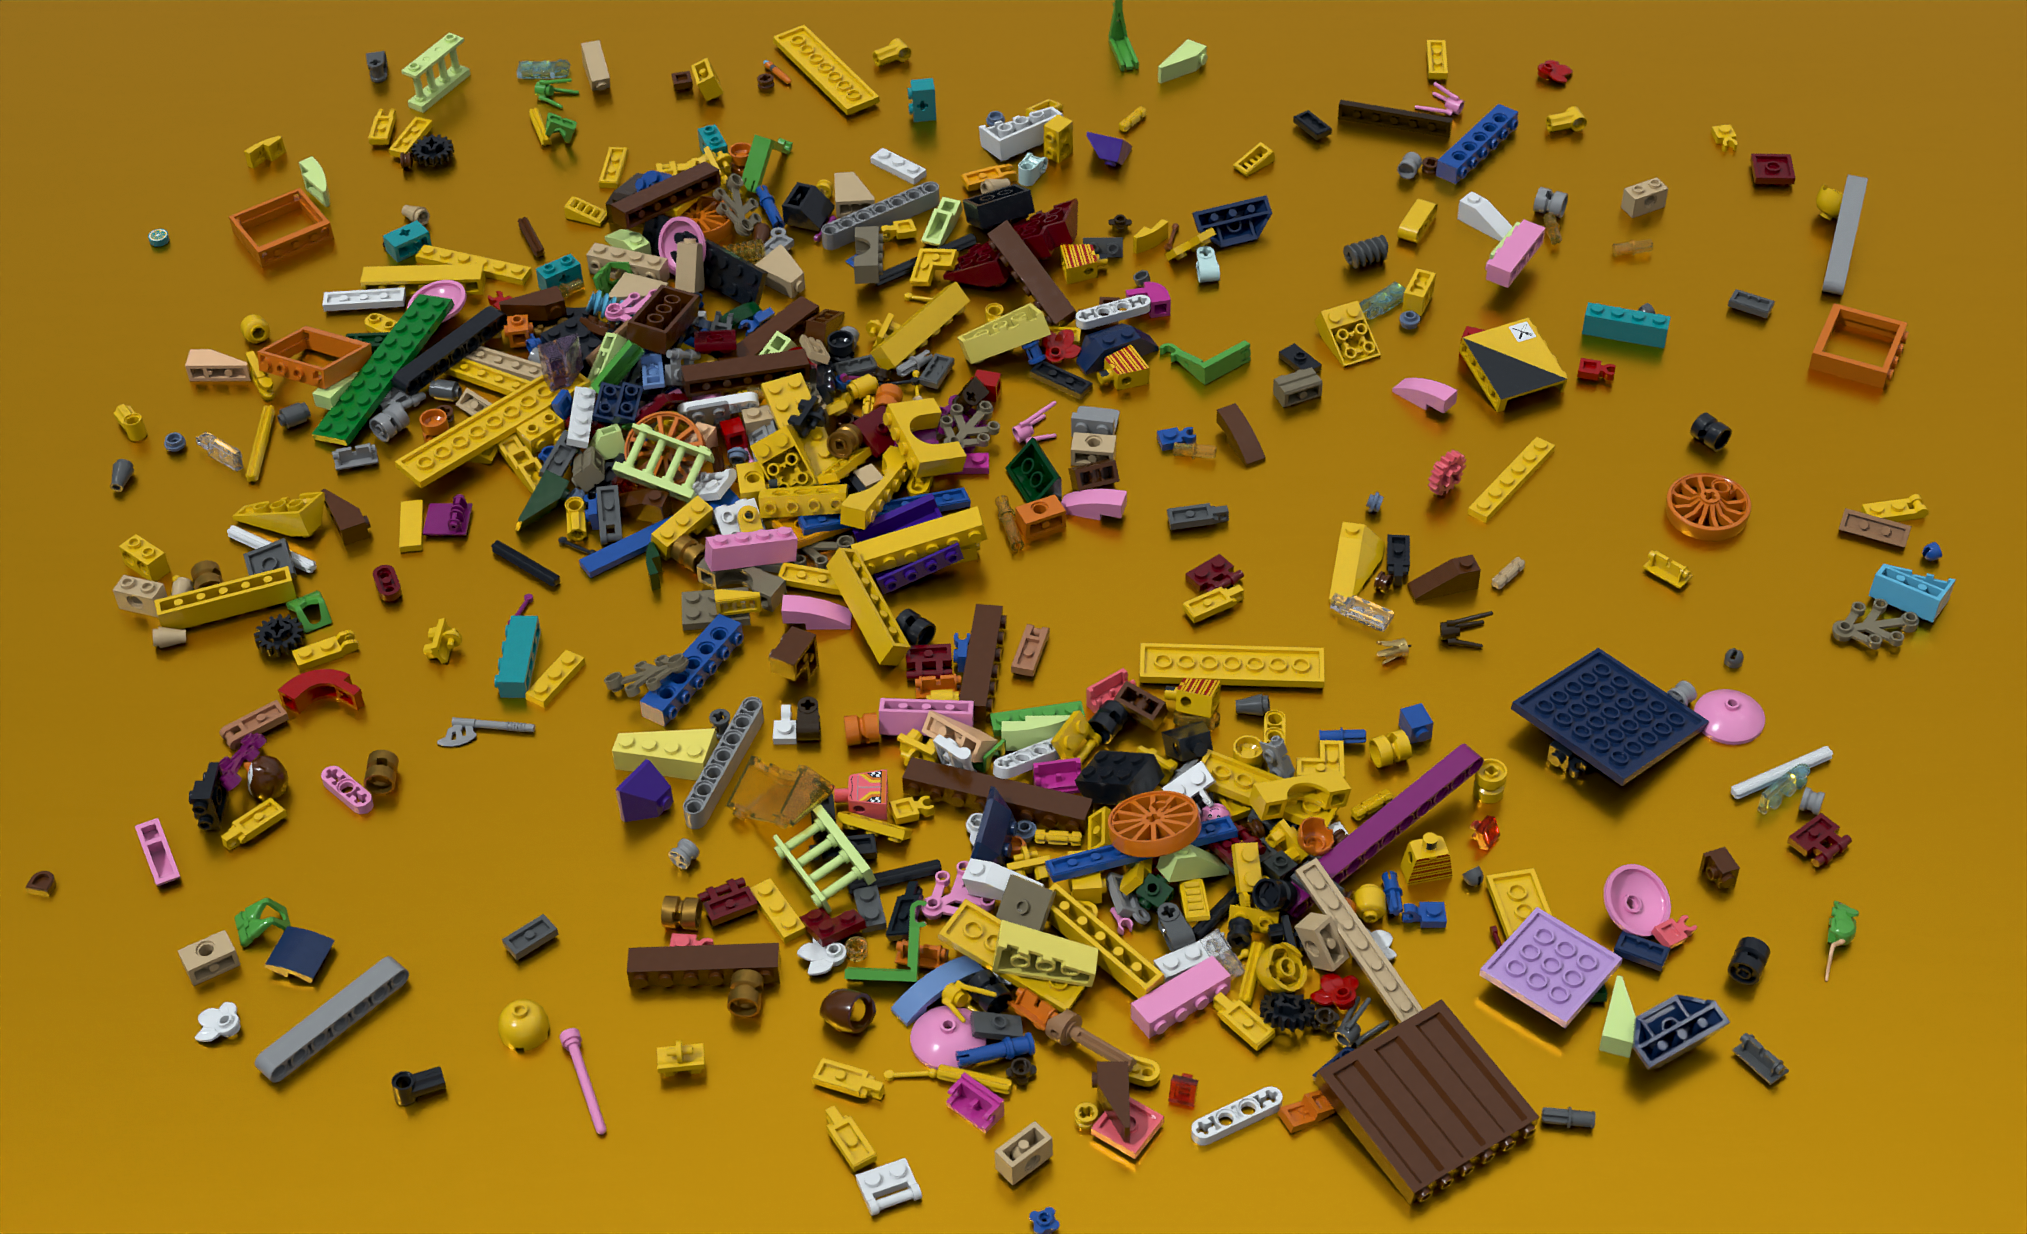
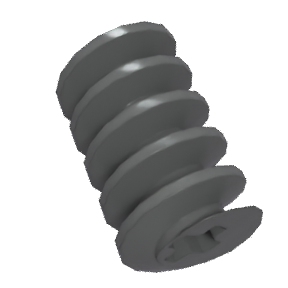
M1380 235L1379 237L1376 236L1372 239L1346 245L1343 250L1344 257L1347 263L1351 264L1354 269H1357L1359 264L1362 267L1365 266L1366 262L1370 265L1373 263V260L1377 263L1380 261V258L1386 260L1388 253L1387 240L1384 235Z

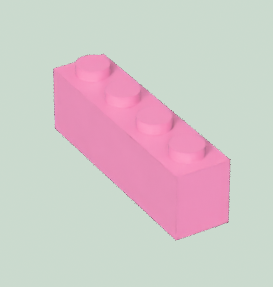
M1523 220L1519 226L1516 225L1512 235L1506 237L1503 246L1496 250L1493 259L1488 260L1485 267L1487 271L1486 280L1508 288L1543 244L1545 227L1527 220Z
M780 527L771 530L760 529L754 532H737L736 534L706 537L705 561L711 572L796 561L798 538L791 527Z
M881 698L879 706V734L895 736L902 733L907 735L912 729H916L923 736H927L921 731L929 711L937 712L973 727L974 701Z
M1212 955L1132 1002L1131 1019L1149 1039L1156 1034H1162L1168 1027L1176 1022H1182L1196 1010L1204 1009L1208 1003L1214 1000L1213 997L1221 992L1226 995L1230 991L1231 975Z

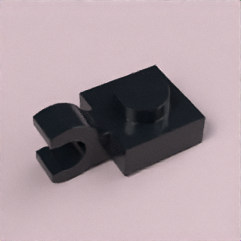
M1556 740L1550 743L1547 760L1554 766L1561 768L1565 772L1569 770V775L1575 779L1579 778L1580 771L1578 769L1583 772L1587 770V763L1576 758L1574 752Z

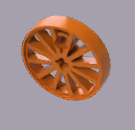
M711 196L700 197L680 215L695 221L701 228L704 237L714 243L725 239L734 230V223L726 215L721 216L716 211V207L724 201H718Z
M670 411L656 412L636 423L637 425L641 423L650 425L658 421L659 433L665 435L664 420H674L668 436L672 438L675 437L680 423H684L689 427L675 439L684 441L690 435L696 433L698 441L688 444L696 447L700 445L706 447L705 439L699 428L690 419L679 413ZM633 429L630 430L625 442V461L638 436ZM645 441L642 447L649 449V451L639 452L636 460L650 458L656 445ZM665 446L653 472L654 476L658 477L663 467L666 475L677 451L676 449ZM692 455L683 457L681 463L685 466H691L694 464L696 457ZM649 460L637 469L641 471L645 469ZM704 461V463H703V465H702V467H701V469H700L699 474L701 473V471H702V469H703V467H704L705 461ZM679 465L677 470L683 478L674 483L682 485L685 483L689 473H686Z
M1693 473L1683 476L1670 486L1666 497V514L1670 523L1681 533L1704 541H1721L1736 536L1746 526L1751 512V500L1745 489L1734 480L1714 473ZM1690 487H1696L1698 492L1694 491ZM1700 517L1698 524L1692 522ZM1706 518L1708 519L1710 526H1703Z
M1150 791L1137 794L1119 803L1108 817V833L1111 844L1118 851L1134 857H1159L1177 852L1191 844L1198 837L1202 827L1200 813L1194 800L1174 791Z

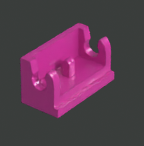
M1080 757L1033 763V781L1035 786L1069 794L1080 793L1074 781L1081 773Z
M965 1072L948 1090L951 1096L946 1101V1105L985 1134L1004 1116V1100Z

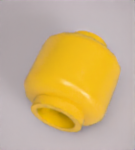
M248 315L241 322V332L249 342L258 344L266 341L269 337L270 327L260 315Z
M1365 884L1355 891L1353 901L1356 904V915L1358 918L1372 923L1385 915L1386 895L1382 889L1374 884Z

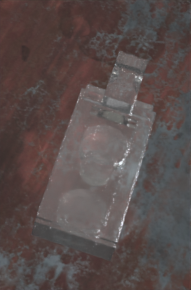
M204 432L196 437L197 445L206 449L210 457L235 471L243 468L242 454L238 448H234L208 432Z
M1335 593L1331 598L1330 608L1343 616L1382 632L1385 631L1394 617L1393 611L1355 595L1344 597Z

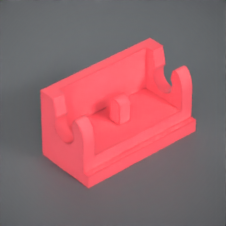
M1122 668L1086 688V705L1094 713H1097L1105 701L1114 700L1125 681H1128L1127 671ZM1134 679L1131 680V681H1128V682H1130L1131 684H1133V685L1136 686V683H1135Z

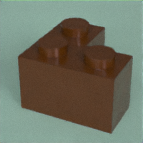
M792 626L786 634H783L778 646L772 649L769 654L771 672L794 681L798 677L809 681L819 667L816 634Z

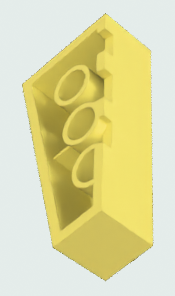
M1029 303L957 338L966 360L971 364H977L986 358L1051 335L1043 312Z
M716 729L618 733L612 749L615 769L633 772L642 762L648 759L662 776L697 781L718 745Z
M1001 920L995 945L992 972L1092 987L1096 975L1098 948Z

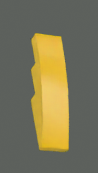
M516 434L497 443V448L517 477L533 494L541 479L539 471L542 465L537 457L534 458L527 446H523Z

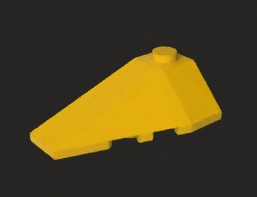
M307 492L300 494L298 499L289 500V497H283L272 504L269 501L245 505L232 518L235 521L292 537H310L321 526L325 493Z
M1342 523L1329 596L1330 603L1352 605L1362 591L1365 582L1372 577L1375 568L1382 563L1385 542L1365 524Z

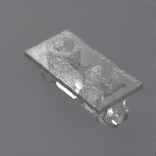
M1217 928L1200 940L1209 957L1213 955L1228 971L1232 981L1234 978L1244 974L1245 970L1243 968L1245 966L1241 964L1236 954L1232 952L1231 946L1224 937V932L1221 933Z

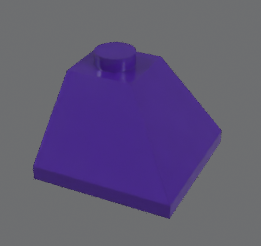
M1091 132L1086 134L1099 158L1105 161V165L1116 167V164L1123 165L1132 149V145L1123 139Z
M648 759L642 762L615 789L621 820L624 822L659 817L673 803L671 786Z

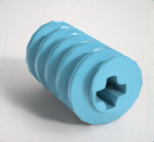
M598 290L595 294L593 291L586 307V312L593 308V315L600 311L601 318L603 319L606 307L611 303H617V297L614 296L609 300L608 293L601 297V290ZM616 321V324L619 325L622 321Z

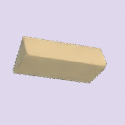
M466 388L455 405L473 416L492 403Z

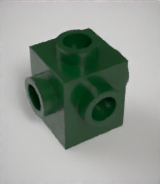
M1149 873L1144 878V882L1136 888L1137 891L1135 893L1139 900L1138 904L1148 911L1152 908L1157 912L1160 905L1167 902L1170 903L1175 897L1174 888L1168 885L1169 882L1159 874L1154 876Z

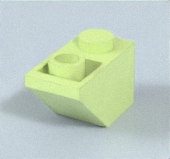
M613 424L598 429L587 448L590 446L595 447L605 460L616 459L619 453L624 454L625 442L619 425Z

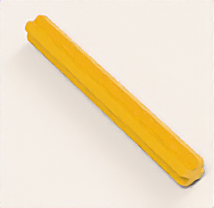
M265 405L262 410L246 472L248 482H256L259 478L275 415L273 405Z

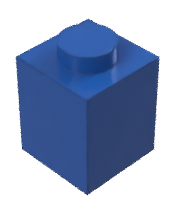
M1422 703L1400 709L1399 726L1408 736L1410 744L1432 738L1433 721Z

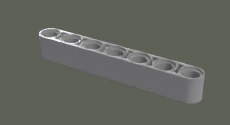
M1854 175L1847 176L1822 292L1843 295L1868 178Z
M925 182L823 225L821 228L823 247L827 250H834L854 242L855 227L879 226L880 231L881 226H891L893 221L906 220L938 206L940 203L939 185L936 182Z
M748 697L742 701L686 798L683 810L685 822L689 828L700 829L707 823L763 724V706L759 698Z
M390 956L383 958L262 1051L255 1060V1067L272 1082L281 1081L403 986L409 977L408 970Z

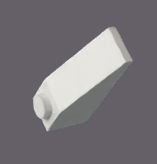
M1471 191L1459 201L1458 220L1500 242L1511 230V224L1482 196Z
M970 858L962 877L969 895L1000 901L1002 900L1010 874L1045 887L1044 884L994 862Z

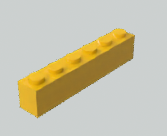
M483 264L375 266L363 268L360 283L362 290L405 287L407 297L413 296L419 289L432 282L453 280L464 287L467 295H483L486 276Z
M957 282L946 286L870 352L881 368L895 371L897 366L903 364L902 360H907L916 354L915 349L917 347L920 349L929 342L927 338H932L940 333L942 325L944 327L954 320L952 318L954 315L958 316L965 311L966 308L964 306L970 302L969 298Z
M976 506L852 544L851 549H857L869 573L872 575L915 562L957 542L960 547L988 538L979 508Z
M838 548L826 567L880 665L897 666L911 647L857 549Z
M286 566L157 599L154 602L161 627L181 630L296 599L297 596L289 567Z
M1056 883L1049 888L1055 891L1056 895L1047 921L1069 940L1098 948L1097 964L1139 999L1164 984V974L1064 889Z

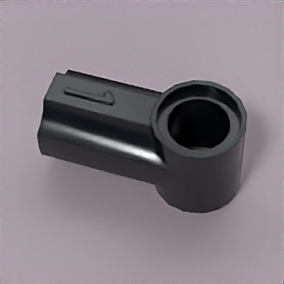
M440 1066L414 1074L402 1071L396 1073L392 1078L395 1101L403 1106L414 1103L418 1096L446 1088Z

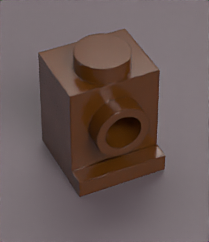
M1726 847L1703 853L1700 870L1701 872L1706 871L1708 878L1714 881L1718 889L1723 887L1728 888L1736 883L1740 867Z

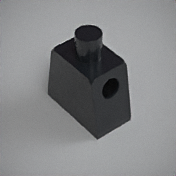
M1204 721L1161 732L1165 754L1177 760L1188 761L1206 755L1208 749L1213 751L1210 731Z

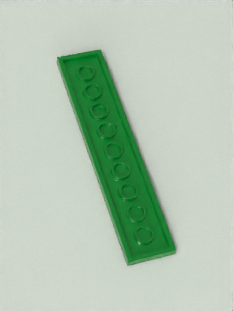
M419 294L356 375L347 390L340 396L336 405L329 410L313 431L312 436L315 440L349 446L392 389V377L394 374L414 360L455 304L452 299Z

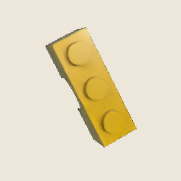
M697 495L651 533V542H654L659 555L667 561L671 557L672 545L678 537L684 534L688 535L691 531L698 535L711 524L713 508Z

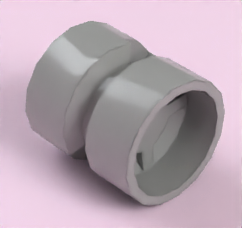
M1540 187L1534 201L1533 211L1542 214L1549 212L1550 216L1561 219L1567 206L1568 194L1560 191L1553 193L1552 189Z
M392 403L382 413H379L369 421L372 432L383 442L389 441L397 435V432L402 431L410 424L409 416L396 403Z

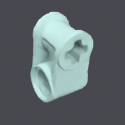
M1028 152L1025 158L1018 164V182L1023 186L1035 184L1037 179L1046 171L1048 158L1033 156V153Z
M1209 246L1198 248L1196 269L1199 283L1220 281L1219 264L1217 263L1213 248Z

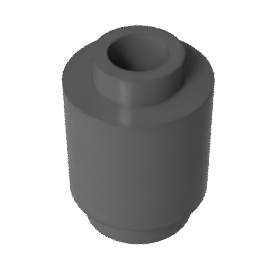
M437 379L430 383L429 395L434 397L435 400L456 402L462 395V387L456 381Z
M298 402L280 409L277 418L282 427L285 426L289 429L307 422V419L311 418V414L304 402L301 404Z

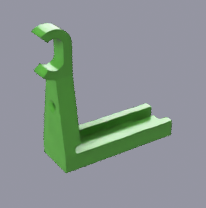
M1115 0V3H1112L1114 9L1108 42L1121 71H1125V69L1132 70L1134 67L1139 69V61L1127 36L1123 15V0Z
M754 135L742 175L747 191L756 193V188L761 186L772 149L789 154L792 150L793 142L779 138L776 142Z
M628 340L592 382L591 387L599 393L601 382L618 385L645 353L643 348ZM633 423L622 424V429L629 431Z
M1245 340L1205 362L1181 350L1172 343H1165L1160 346V354L1171 352V362L1178 361L1204 385L1251 361L1250 343Z
M917 900L910 907L907 967L911 969L847 967V969L845 968L844 979L917 982L919 980L920 927L926 926L927 923L916 920V907L918 905L925 906L928 902Z

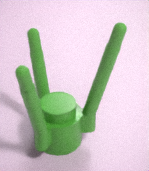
M571 78L540 80L536 83L534 90L535 95L539 96V100L546 101L561 109L563 105L548 97L552 96L554 92L579 94V91L554 88L551 85L572 82Z

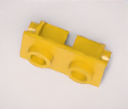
M1658 550L1650 551L1648 554L1650 560L1643 566L1647 571L1679 589L1693 577L1688 567L1674 560L1670 563L1669 557L1661 554Z
M1239 904L1230 905L1228 924L1233 918H1245L1252 922L1254 932L1268 934V925L1279 923L1280 913L1239 906Z

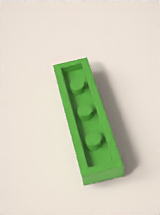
M1075 701L991 713L990 721L993 735L997 737L1002 736V721H1025V716L1071 715L1074 711L1080 710L1084 717L1085 714L1082 702Z

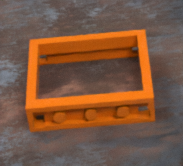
M301 188L229 216L233 233L262 268L334 238L330 222ZM299 208L314 223L311 226L260 247L257 246L246 232L248 229Z
M1834 303L1812 352L1809 369L1883 389L1886 381H1891L1893 369H1896L1899 360L1897 356H1901L1904 344H1906L1909 332L1906 331L1908 323ZM1837 323L1893 338L1894 341L1883 368L1825 352Z
M304 326L257 351L259 370L326 389L362 369L372 356L371 344ZM305 349H310L339 357L340 359L322 368L290 359V357Z

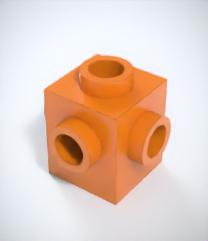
M528 314L507 316V325H504L505 337H509L511 348L526 346L525 341L530 339L531 333L534 334L533 322H529Z

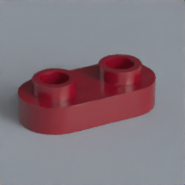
M381 565L375 568L373 578L380 598L384 601L398 599L402 594V590L394 568L390 565Z

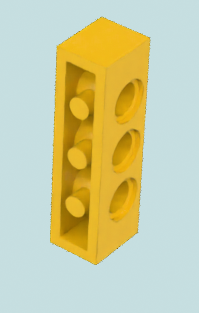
M847 484L760 489L758 497L760 518L841 514V504L848 497Z

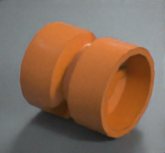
M739 142L729 148V154L732 158L730 163L732 174H738L742 178L751 144Z
M890 383L880 385L876 391L872 411L882 405L886 408L887 404L902 402L903 392L901 388Z
M434 408L424 411L419 418L424 443L450 429L447 415L441 409Z
M876 712L865 713L861 718L857 715L844 716L847 746L860 745L863 740L867 744L880 742Z

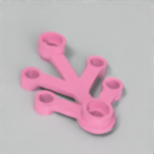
M657 289L650 290L648 295L642 300L638 292H632L622 303L609 304L605 311L606 319L614 322L630 320L632 317L629 315L635 314Z
M961 861L957 864V877L951 893L944 897L942 895L945 887L950 884V875L947 871L936 873L934 891L932 896L924 899L928 903L921 907V912L926 918L931 920L940 918L942 914L953 916L958 907L950 905L955 902L962 904L965 899L985 911H991L995 908V899L969 895L962 880L965 870H961L962 868H967L969 862Z

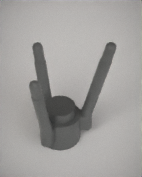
M1357 996L1354 1006L1348 1010L1341 1025L1335 1031V1038L1341 1045L1345 1047H1351L1352 1045L1359 1047L1364 1040L1389 1025V1021L1386 1020L1360 1036L1361 1028L1356 1022L1371 1002V998H1367L1353 1017L1352 1015L1361 999L1360 996Z

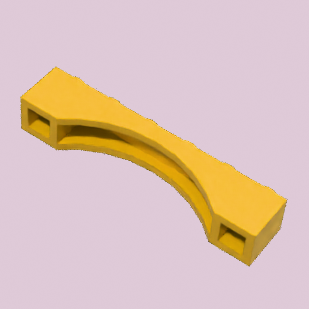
M890 445L882 455L883 478L876 485L864 491L850 494L841 504L840 524L865 530L870 523H873L876 515L882 512L884 505L890 502L892 495L898 492L901 484L906 482L912 471L909 470L904 456L900 454L899 447Z

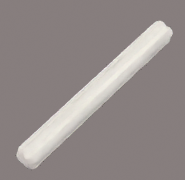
M232 525L227 530L228 537L254 549L272 543L235 525ZM290 551L294 567L308 573L316 570L315 561Z
M1824 746L1732 786L1731 795L1735 799H1740L1832 759L1833 751L1828 746Z

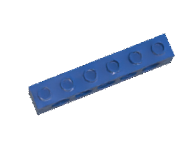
M1501 104L1494 107L1438 159L1436 176L1454 184L1465 178L1467 173L1474 169L1482 159H1485L1489 152L1496 149L1502 140H1505L1512 131L1516 130L1519 123L1517 120L1518 111Z
M718 614L683 653L684 657H687L689 660L687 668L681 673L675 674L672 672L660 681V688L648 691L640 700L642 717L664 727L670 720H673L678 711L689 703L695 692L700 690L704 682L716 672L720 664L729 658L730 653L736 646L742 643L744 638L742 624L722 614Z

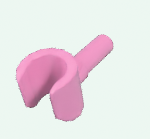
M1115 907L1111 908L1110 911L1118 923V934L1124 935V926L1128 927L1130 932H1132L1133 922L1131 919L1122 918L1117 914Z

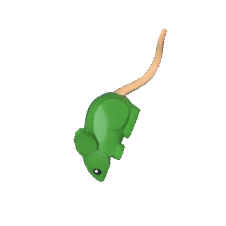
M1834 901L1831 916L1834 918H1829V925L1831 927L1828 930V943H1831L1825 981H1828L1835 947L1851 943L1856 934V921L1853 917L1859 916V911L1839 901Z

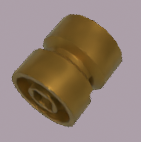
M843 424L827 439V449L830 454L840 459L848 457L863 442L861 430L854 424Z
M684 534L675 540L670 555L674 560L697 574L696 566L705 557V546L689 535Z
M200 561L191 569L195 590L223 583L220 567L214 561Z
M376 750L370 753L367 761L364 787L374 794H387L393 791L399 764L398 757L387 750Z
M666 895L664 897L661 910L662 927L678 928L679 925H682L683 929H699L702 916V901L700 898L686 897L684 900H681L680 896Z
M742 969L733 973L730 984L731 991L727 1002V1008L732 1014L739 1017H752L758 1014L764 986V978L760 973L750 969Z

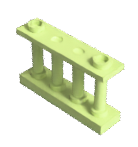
M448 33L401 70L402 74L412 77L416 95L408 101L410 108L424 113L471 75L469 68L459 65L456 47L464 42V38ZM450 54L452 66L446 70L444 57ZM438 63L440 76L434 79L432 66ZM426 72L428 85L422 89L420 76Z
M633 423L632 429L638 436L626 462L619 463L615 461L612 468L615 475L647 488L667 491L671 497L689 503L697 496L693 485L704 461L706 460L711 463L715 461L711 450L702 445L696 447L653 431L646 424L641 423L637 425ZM647 438L657 442L646 468L641 471L635 469L634 463ZM665 446L676 449L677 451L666 475L662 476V478L654 476L653 472ZM687 453L695 456V462L685 483L682 485L675 484L673 478L684 454Z
M820 804L813 809L817 817L814 820L815 823L795 837L783 843L777 834L773 836L777 844L774 850L781 859L786 858L813 893L810 897L818 908L823 906L826 912L830 913L832 910L827 899L856 879L860 880L863 878L869 886L876 881V878L869 865ZM826 830L828 833L827 839L798 859H795L790 853L791 850L817 832ZM832 846L833 848L837 846L840 848L841 851L838 852V856L809 876L803 870V866ZM850 862L853 865L852 871L821 892L814 884L843 863L848 864Z

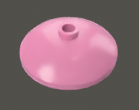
M683 216L668 220L662 227L658 240L659 255L668 259L669 272L676 275V263L672 259L670 252L677 251V244L674 241L676 233L688 231L695 235L699 243H702L703 262L706 256V242L701 228L695 221Z
M440 280L419 289L411 297L407 309L419 294L452 299L455 305L442 321L443 323L461 311L466 302L467 294L460 283L453 280Z
M1720 689L1708 692L1699 698L1694 707L1696 713L1709 721L1702 733L1708 738L1723 744L1738 745L1748 743L1761 734L1765 725V714L1762 707L1752 697L1740 691Z
M1627 864L1617 868L1608 876L1604 886L1605 906L1611 919L1624 932L1638 937H1649L1653 935L1651 931L1655 926L1669 920L1671 913L1670 897L1665 885L1654 872L1641 865Z
M947 1006L933 1008L921 1015L913 1025L910 1037L911 1047L917 1059L927 1067L935 1068L936 1070H938L940 1064L958 1067L957 1062L959 1060L956 1061V1051L986 1046L987 1038L972 1037L971 1010L956 1007L966 1019L965 1023H962Z

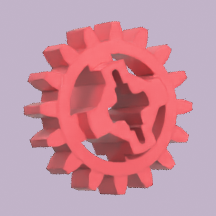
M1452 450L1451 453L1448 451L1445 457L1441 456L1440 461L1434 464V469L1431 471L1433 474L1428 479L1431 481L1428 484L1431 491L1442 496L1460 482L1463 475L1462 471L1466 468L1464 463L1467 461L1463 454Z

